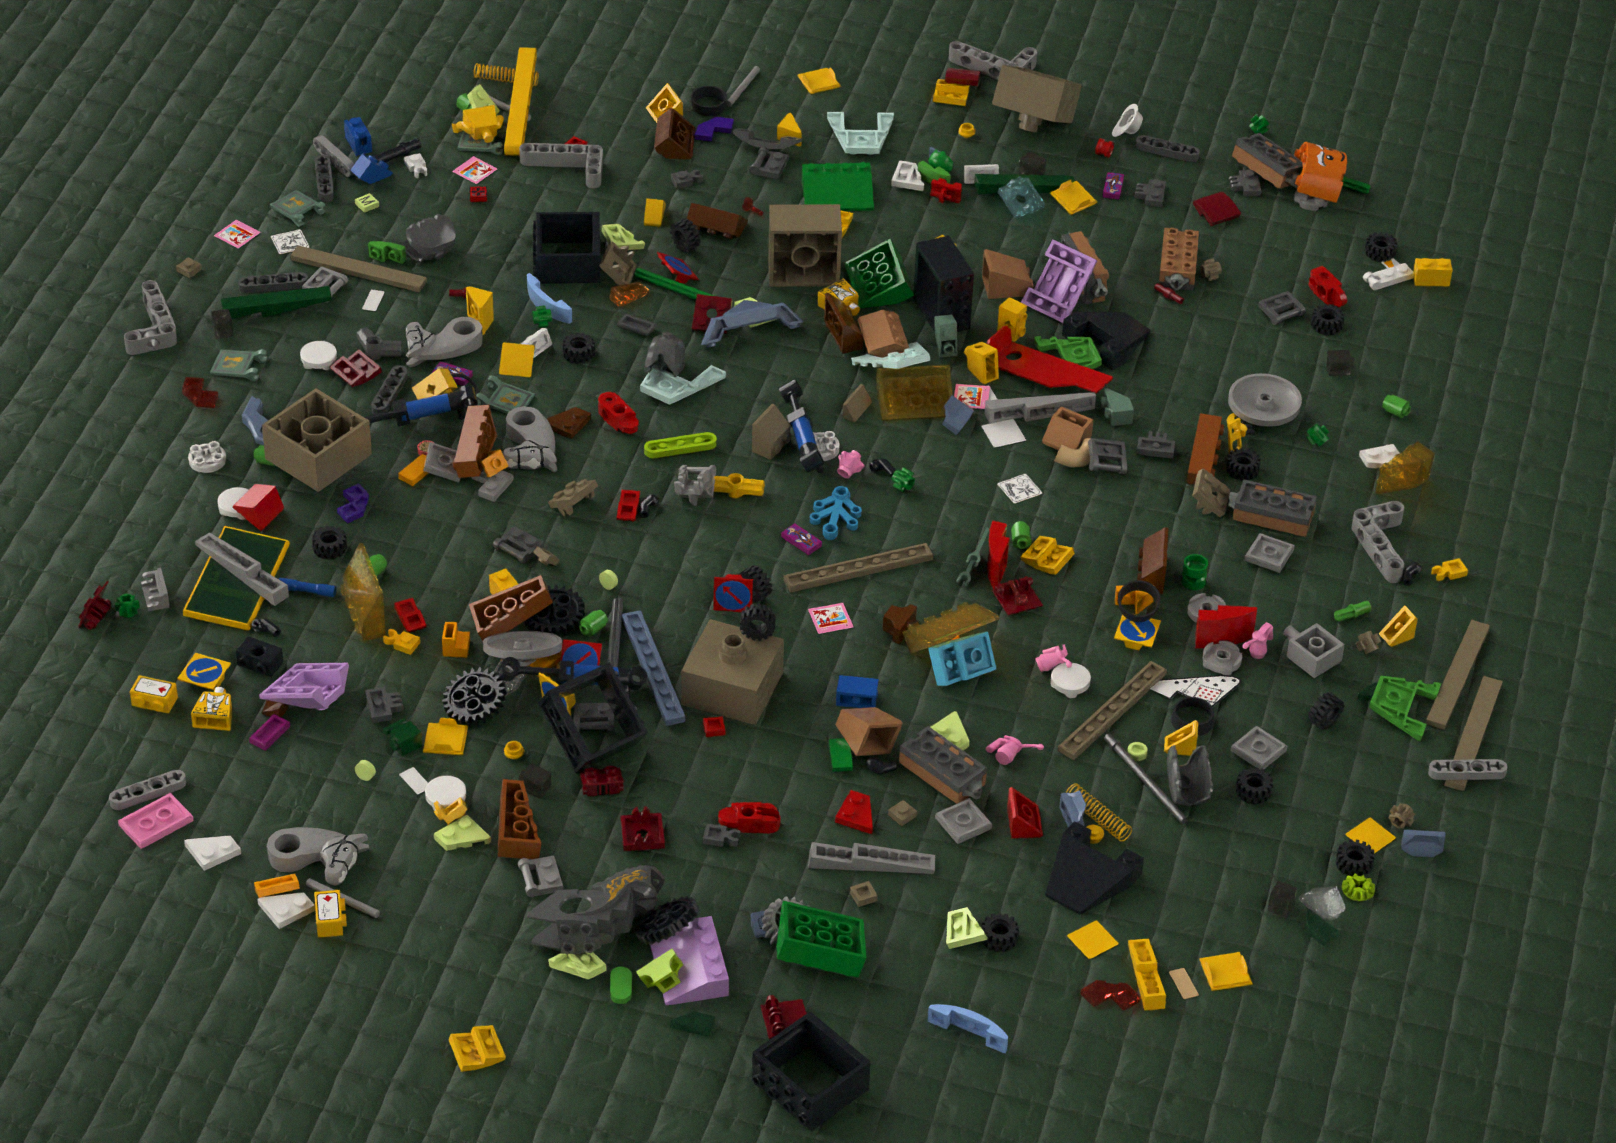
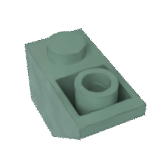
M953 315L935 316V337L939 357L957 356V322Z
M1108 388L1104 389V394L1101 396V406L1105 408V417L1109 419L1111 426L1132 424L1134 409L1130 398Z

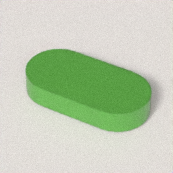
M621 966L611 971L610 998L617 1004H625L632 997V972L627 967Z

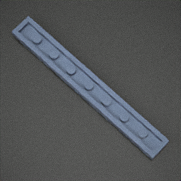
M641 610L622 614V621L641 667L647 672L648 684L666 726L685 722V714Z

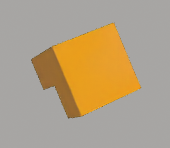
M445 622L442 635L443 656L467 658L470 646V632L458 631L457 622Z

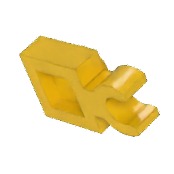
M1458 558L1442 562V566L1432 567L1431 574H1437L1436 581H1442L1445 577L1453 580L1467 576L1468 569Z
M389 629V637L383 636L385 644L393 645L395 650L409 655L420 644V637L404 631L401 634H397L395 630Z

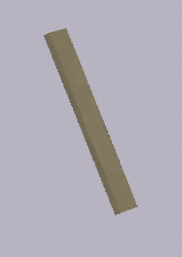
M299 245L290 255L292 261L324 267L336 272L420 292L427 283V277Z
M923 543L783 575V580L791 593L933 560V553L928 544Z
M1471 620L1426 719L1427 725L1445 730L1488 634L1490 625Z
M1150 661L1058 746V752L1075 760L1141 699L1151 687L1166 675L1167 669Z
M1483 676L1453 760L1476 759L1503 681ZM1453 768L1456 772L1463 771L1461 768ZM1446 780L1445 786L1464 791L1468 780Z

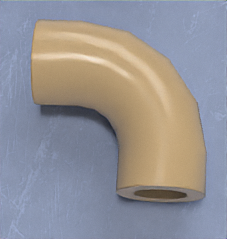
M1091 438L1084 439L1081 447L1076 450L1061 445L1054 461L1071 468L1088 465L1090 463L1088 441Z

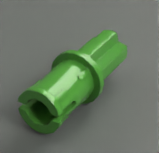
M1367 600L1355 605L1349 604L1347 608L1335 611L1334 619L1338 622L1350 618L1356 619L1359 615L1371 612V605Z

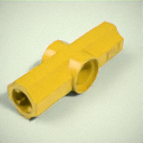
M738 473L730 474L728 477H714V492L728 493L731 498H740L743 495H764V480L745 479Z

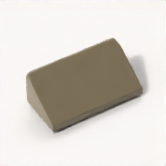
M860 384L843 403L844 419L856 422L872 403L863 384Z

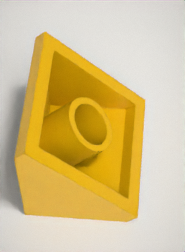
M668 83L646 107L656 123L657 118L671 107L683 116V102Z
M468 286L466 287L467 315L481 323L482 335H484L494 320L493 292Z

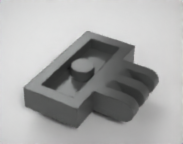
M1239 170V176L1229 177L1232 191H1243L1244 196H1261L1257 173L1253 170Z
M1149 179L1148 184L1138 183L1134 197L1145 200V205L1162 207L1166 181Z
M1149 431L1148 438H1138L1136 454L1173 459L1175 441L1166 440L1167 433H1163V436L1159 437L1160 432H1156L1155 437L1153 436V431Z
M385 687L365 690L372 723L392 720V713L404 710L399 692L386 694Z

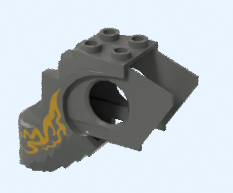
M639 865L633 866L630 869L628 867L622 872H616L612 877H607L603 882H597L592 886V890H555L552 895L528 912L527 918L552 922L551 925L532 939V944L561 949V954L567 955L585 952L592 953L596 949H600L602 944L613 942L614 937L618 934L630 932L635 917L647 915L654 911L657 905V894L664 885L665 877L656 867ZM573 898H584L590 902L588 910L571 914L564 913L561 906L564 902Z

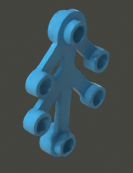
M838 486L832 492V496L813 503V510L815 512L810 514V523L818 525L821 523L822 518L831 515L829 523L823 526V536L827 540H834L838 535L837 522L839 515L847 523V529L854 531L858 528V520L855 518L861 517L862 509L850 500L848 488ZM835 502V504H834L833 506H831V507L825 509V506H826V505H829V504ZM843 503L850 509V514L842 507Z

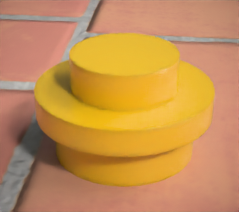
M963 123L958 132L964 138H969L975 134V128L971 123Z
M510 741L504 748V755L509 759H518L524 754V748L518 741Z
M1089 825L1086 827L1092 830L1090 843L1096 844L1103 839L1104 830L1100 826Z

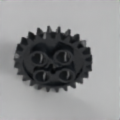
M548 585L552 602L555 600L556 605L554 607V622L551 623L553 615L552 603L525 620V626L528 625L529 630L534 629V631L556 633L559 637L561 632L567 635L568 629L574 631V626L579 627V622L585 616V604L582 597H579L578 592L573 593L572 588L566 591L565 586L558 589V585H555L554 589H551Z
M479 667L478 671L475 672L471 668L469 674L463 671L464 676L456 675L457 681L450 680L452 686H446L448 692L443 693L445 697L442 700L443 707L449 718L455 719L456 722L459 721L460 725L466 722L470 726L472 722H475L477 726L479 720L486 723L487 717L493 719L492 713H499L498 707H504L502 701H506L504 696L507 694L506 686L502 679L496 675L495 671L490 673L487 668L483 672L481 667Z
M688 896L685 898L680 897L678 900L674 898L672 902L667 901L665 904L659 905L658 909L654 910L651 914L645 915V919L640 920V924L636 925L637 929L634 930L639 942L645 945L649 943L653 945L656 941L660 943L662 939L667 940L669 937L675 936L676 932L683 931V927L689 926L688 922L694 921V917L698 915L699 907L696 901Z

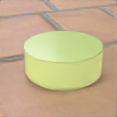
M605 570L599 575L601 585L607 590H611L618 585L617 576L613 571Z
M1133 742L1128 746L1127 753L1135 761H1142L1147 757L1148 749L1145 744Z
M361 760L355 766V773L362 780L369 781L376 774L375 767L367 760Z

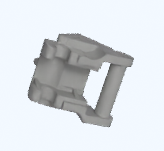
M682 465L679 468L678 481L674 482V490L681 498H689V502L694 506H697L698 498H713L714 477L716 475L715 465H710L709 467H688L687 465ZM688 474H699L697 480H691Z

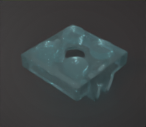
M1019 176L1016 180L1012 179L1008 185L998 190V193L1015 219L1041 209L1045 205L1028 177L1022 179ZM1016 196H1023L1025 202L1019 203L1016 200Z

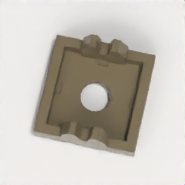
M614 242L608 244L599 266L616 284L625 289L628 287L637 266L632 260L635 252L627 253L629 246L619 248Z
M1202 468L1197 473L1192 494L1198 500L1196 509L1204 508L1202 510L1203 515L1213 512L1219 517L1223 516L1226 511L1230 489Z
M596 480L572 481L565 486L566 488L563 491L555 493L553 495L554 498L548 504L551 509L558 508L563 516L571 515L573 513V505L583 498L587 499L595 496L594 489L598 487Z

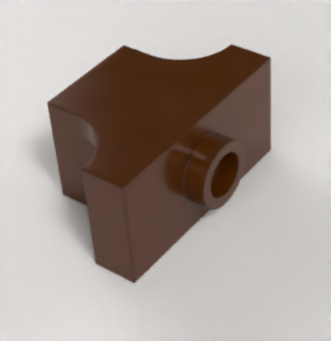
M912 604L907 607L891 605L883 616V631L893 636L892 642L900 644L906 634L912 631L916 621L917 606Z

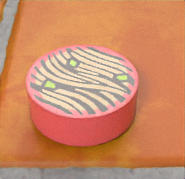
M432 441L420 442L417 446L418 454L427 455L429 443Z

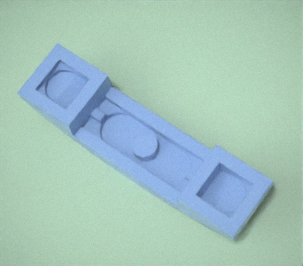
M528 273L527 290L533 304L536 307L545 305L546 309L551 310L553 319L568 324L572 323V308L562 300L553 301L540 290V281Z
M941 1004L929 1006L927 1022L947 1029L950 1024L986 1038V1046L1006 1053L1008 1036L988 1018L957 1006Z

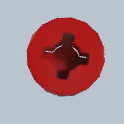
M1100 138L1096 145L1095 154H1103L1105 157L1110 158L1114 149V142H1107L1105 139Z

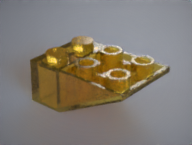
M1419 441L1412 446L1409 445L1405 451L1396 454L1388 463L1382 464L1379 469L1380 474L1376 482L1375 493L1382 494L1417 488L1429 479L1435 453Z

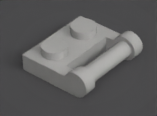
M320 267L302 285V289L329 286L335 280L336 282L330 287L332 296L341 286H345L348 283V278L344 274Z
M554 856L532 860L523 858L518 861L519 870L522 871L525 880L527 896L534 897L554 893L555 890H563V883ZM530 870H536L540 885L534 884Z

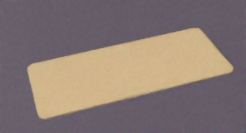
M1185 968L1169 971L1183 999L1199 995Z

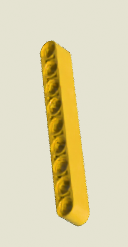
M519 47L504 144V154L507 156H520L519 147L525 141L537 59L536 48Z

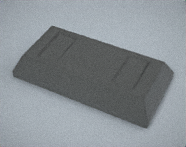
M624 314L617 323V326L648 337L657 324Z

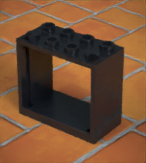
M536 212V221H533V276L537 277L540 284L600 283V213ZM542 243H593V253L542 254Z
M950 236L916 243L914 301L934 332L935 316L953 315L957 322V332L969 330L971 327L974 272Z
M610 662L547 691L538 702L575 773L636 745L648 733L644 726L645 722L640 719L637 713L636 705L628 697L627 688L621 684L618 672L613 669ZM597 682L627 738L591 754L561 698Z
M810 1011L753 1051L752 1081L757 1087H761L772 1100H776L781 1104L786 1112L795 1116L801 1125L813 1131L869 1090L871 1061ZM806 1048L810 1049L842 1076L841 1079L814 1098L778 1069Z

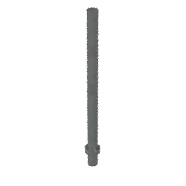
M1110 733L1106 734L1104 739L1109 744V748L1126 762L1181 824H1185L1188 818L1121 746V742L1118 739L1115 740Z

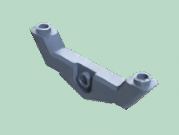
M743 300L725 312L723 316L711 318L701 345H705L706 348L716 346V342L721 340L724 331L775 319H778L784 326H789L791 329L800 327V323H803V321L785 303L772 305Z
M251 396L242 414V422L250 429L256 443L264 445L262 424L268 420L262 416V401Z

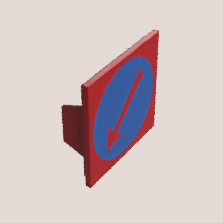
M657 252L658 257L662 260L661 264L666 265L673 274L677 275V282L685 284L690 279L699 280L682 259Z
M727 574L725 578L714 577L713 610L742 612L745 610V607L748 606L750 608L752 604L753 579H743L741 575Z
M563 639L560 660L574 661V664L599 666L602 644Z

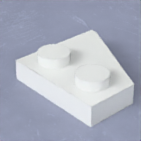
M899 161L891 186L924 191V183L921 181L917 164Z
M1394 444L1361 450L1359 453L1360 458L1368 468L1391 470V467L1402 468V471H1408L1409 465Z
M231 836L185 840V847L204 871L241 854L240 847Z
M304 892L258 898V905L279 929L315 911V905Z

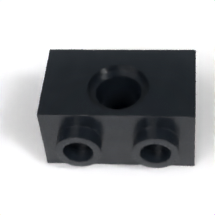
M247 636L236 650L237 665L272 677L283 663L282 648Z

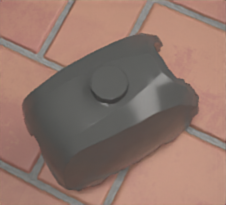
M436 214L434 218L428 217L418 221L417 225L411 224L406 229L407 240L402 243V246L406 248L407 257L416 262L433 259L439 260L453 249L456 241L455 228L449 217Z
M663 332L662 335L654 337L648 347L644 371L648 373L659 354L662 353L664 355V362L673 371L674 377H677L684 368L685 345L673 333Z
M1173 745L1169 748L1167 754V775L1173 803L1183 806H1195L1203 804L1211 798L1214 785L1212 782L1209 753L1206 746L1196 747L1190 755L1188 762L1184 765H1179L1176 746Z

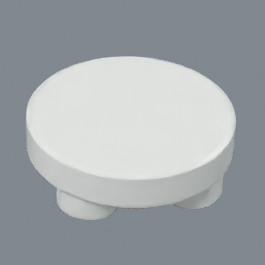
M313 341L302 347L300 357L305 369L322 368L329 370L330 366L337 359V351L335 346L329 342Z
M826 431L825 433L813 432L823 460L828 461L835 458L839 453L840 446L835 433L832 431Z
M212 441L209 444L192 445L188 455L189 465L195 471L202 473L217 471L226 463L225 450L220 447L217 441Z
M235 487L222 492L218 497L220 515L237 517L240 520H244L245 518L232 507L248 489Z
M1066 663L1056 666L1052 671L1051 686L1057 691L1064 693L1068 698H1075L1077 694L1083 693L1090 686L1091 675L1080 664L1072 663V667L1068 668Z
M453 776L434 778L426 786V800L433 807L434 811L436 810L434 806L436 801L445 809L459 797L465 801L466 786L460 779Z

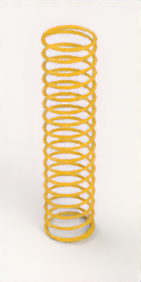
M475 64V78L495 80L496 66H494L493 78L491 79L492 65L490 69L489 65H486V76L484 78L485 65L483 64L482 76L480 77L481 64ZM498 66V68H497V78H496V80H498V81H500V80L498 79L499 72H500V67H499V66ZM502 67L500 80L502 82H510L511 68H509L508 80L506 81L507 67L504 72V80H502L504 67ZM513 68V70H512V80H511V82H513V83H514L513 79H514V75H515V69H514V68ZM538 71L535 72L534 77L535 87L537 86L539 79Z
M1077 783L1072 784L1066 792L1071 788L1070 793L1074 787L1078 786L1074 792L1079 791L1080 788L1082 789L1080 791L1081 794L1085 791V794L1082 796L1084 798L1088 794V797L1084 799L1085 803L1087 802L1086 807L1095 799V802L1091 804L1088 810L1085 808V814L1095 820V822L1105 828L1106 831L1115 836L1120 842L1125 841L1131 835L1132 827L1123 822L1120 817H1116V814H1113L1108 808L1106 809V806H1103L1098 800L1096 801V798H1093L1088 792L1086 793V790H1083ZM1098 802V805H1096L1093 811L1089 813L1090 809H1092L1095 803ZM1101 804L1102 807H1100V808L1098 809V811L1096 812V814H1095L1094 816H1092L1093 812H1095V811L1097 810V808L1099 807V805ZM1103 807H1105V810H1103L1099 817L1096 818V815L1100 813ZM1108 810V813H1106L1103 819L1099 821L1100 817H1102L1105 811ZM1111 812L1112 815L1109 816V818L1106 820V822H1105L1104 824H1102L1103 820H1105V819L1107 818V816L1109 815V813ZM1115 815V818L1110 822L1108 826H1106V823H1108L1111 820L1112 816ZM1116 818H1118V821L1113 825L1111 829H1109V827L1114 823ZM1119 821H1122V823L1117 827L1116 831L1112 832L1113 829L1118 825ZM1125 823V826L1120 830L1119 834L1116 835V832L1121 828L1122 824ZM1128 828L1127 832L1121 836L1123 831ZM1131 828L1130 834L1124 840H1120V838L1124 837Z

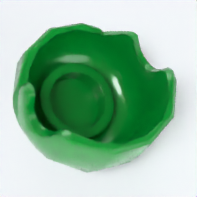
M936 149L930 155L928 164L934 169L940 166L948 173L952 171L953 161L946 155L945 151L938 152Z

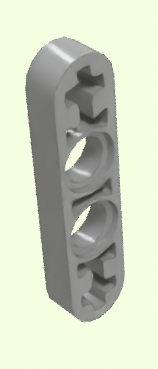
M323 135L313 138V145L317 152L321 155H327L330 158V163L346 177L354 175L351 171L354 166L352 160Z
M1499 759L1434 760L1429 765L1428 774L1435 780L1502 779L1506 776L1507 764ZM1478 767L1483 771L1477 772L1473 768ZM1453 768H1461L1463 771L1456 772Z
M173 770L117 789L109 795L110 806L112 809L122 810L180 790L186 786L185 773L181 770ZM157 784L162 785V787L159 789L152 788L154 785ZM136 791H142V792H143V794L138 795V796H137V795H133V793L136 792Z

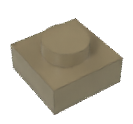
M188 257L178 264L176 269L177 272L191 278L202 270V266Z
M537 546L533 552L539 557L538 561L544 565L552 564L557 566L560 561L558 557L547 549Z
M902 800L888 809V816L903 826L917 817V811Z
M869 881L850 887V894L858 907L877 901L878 895Z

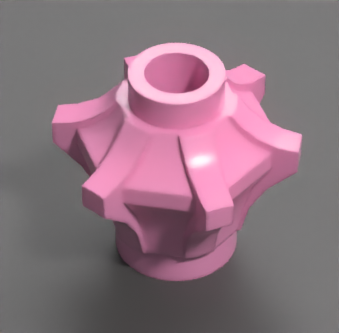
M852 450L849 453L842 451L841 455L838 456L839 468L837 472L844 478L849 479L854 473L860 472L865 467L861 462V455L857 451Z

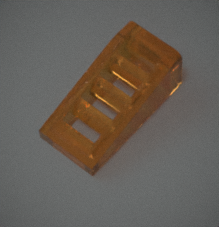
M640 282L612 287L609 299L618 307H621L649 294L650 291Z

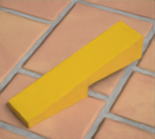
M1149 939L1128 940V947L1144 1011L1165 1009L1166 994L1157 971V960Z

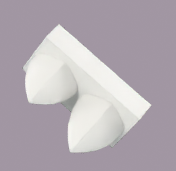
M964 165V183L973 184L975 174H999V165Z
M541 328L533 335L528 336L521 344L534 345L533 358H535L551 346L552 341L548 330Z

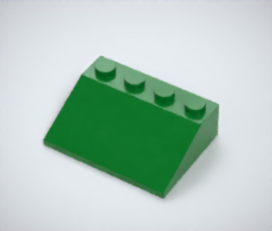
M870 163L802 164L804 205L840 204L841 211L874 210Z
M891 239L844 263L852 288L859 295L858 306L860 309L899 304L914 296L901 255Z
M783 901L777 939V959L859 978L866 960L864 919Z

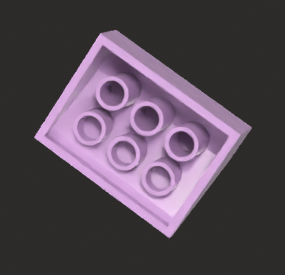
M712 916L695 918L694 921L688 922L689 926L682 928L683 931L676 932L675 936H671L667 940L662 939L660 943L656 941L653 945L650 944L653 959L673 949L684 964L678 972L681 983L663 994L665 1006L729 996V978Z

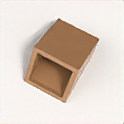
M988 249L984 250L982 279L988 299L1024 297L1028 287L1033 289V280L1029 278L1030 270L1029 267H1026L1024 260Z
M876 707L841 709L835 725L856 756L890 754L903 723L901 720Z

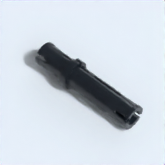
M415 138L406 143L402 142L399 146L374 155L378 162L380 160L388 162L399 156L408 155L409 152L421 148L422 144L419 138Z

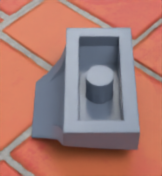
M951 395L944 406L946 417L942 425L957 435L974 410Z
M1081 792L1061 793L1059 808L1067 826L1069 827L1074 821L1084 826L1082 817L1086 803Z
M1404 830L1401 842L1402 850L1411 856L1435 857L1443 852L1445 832Z

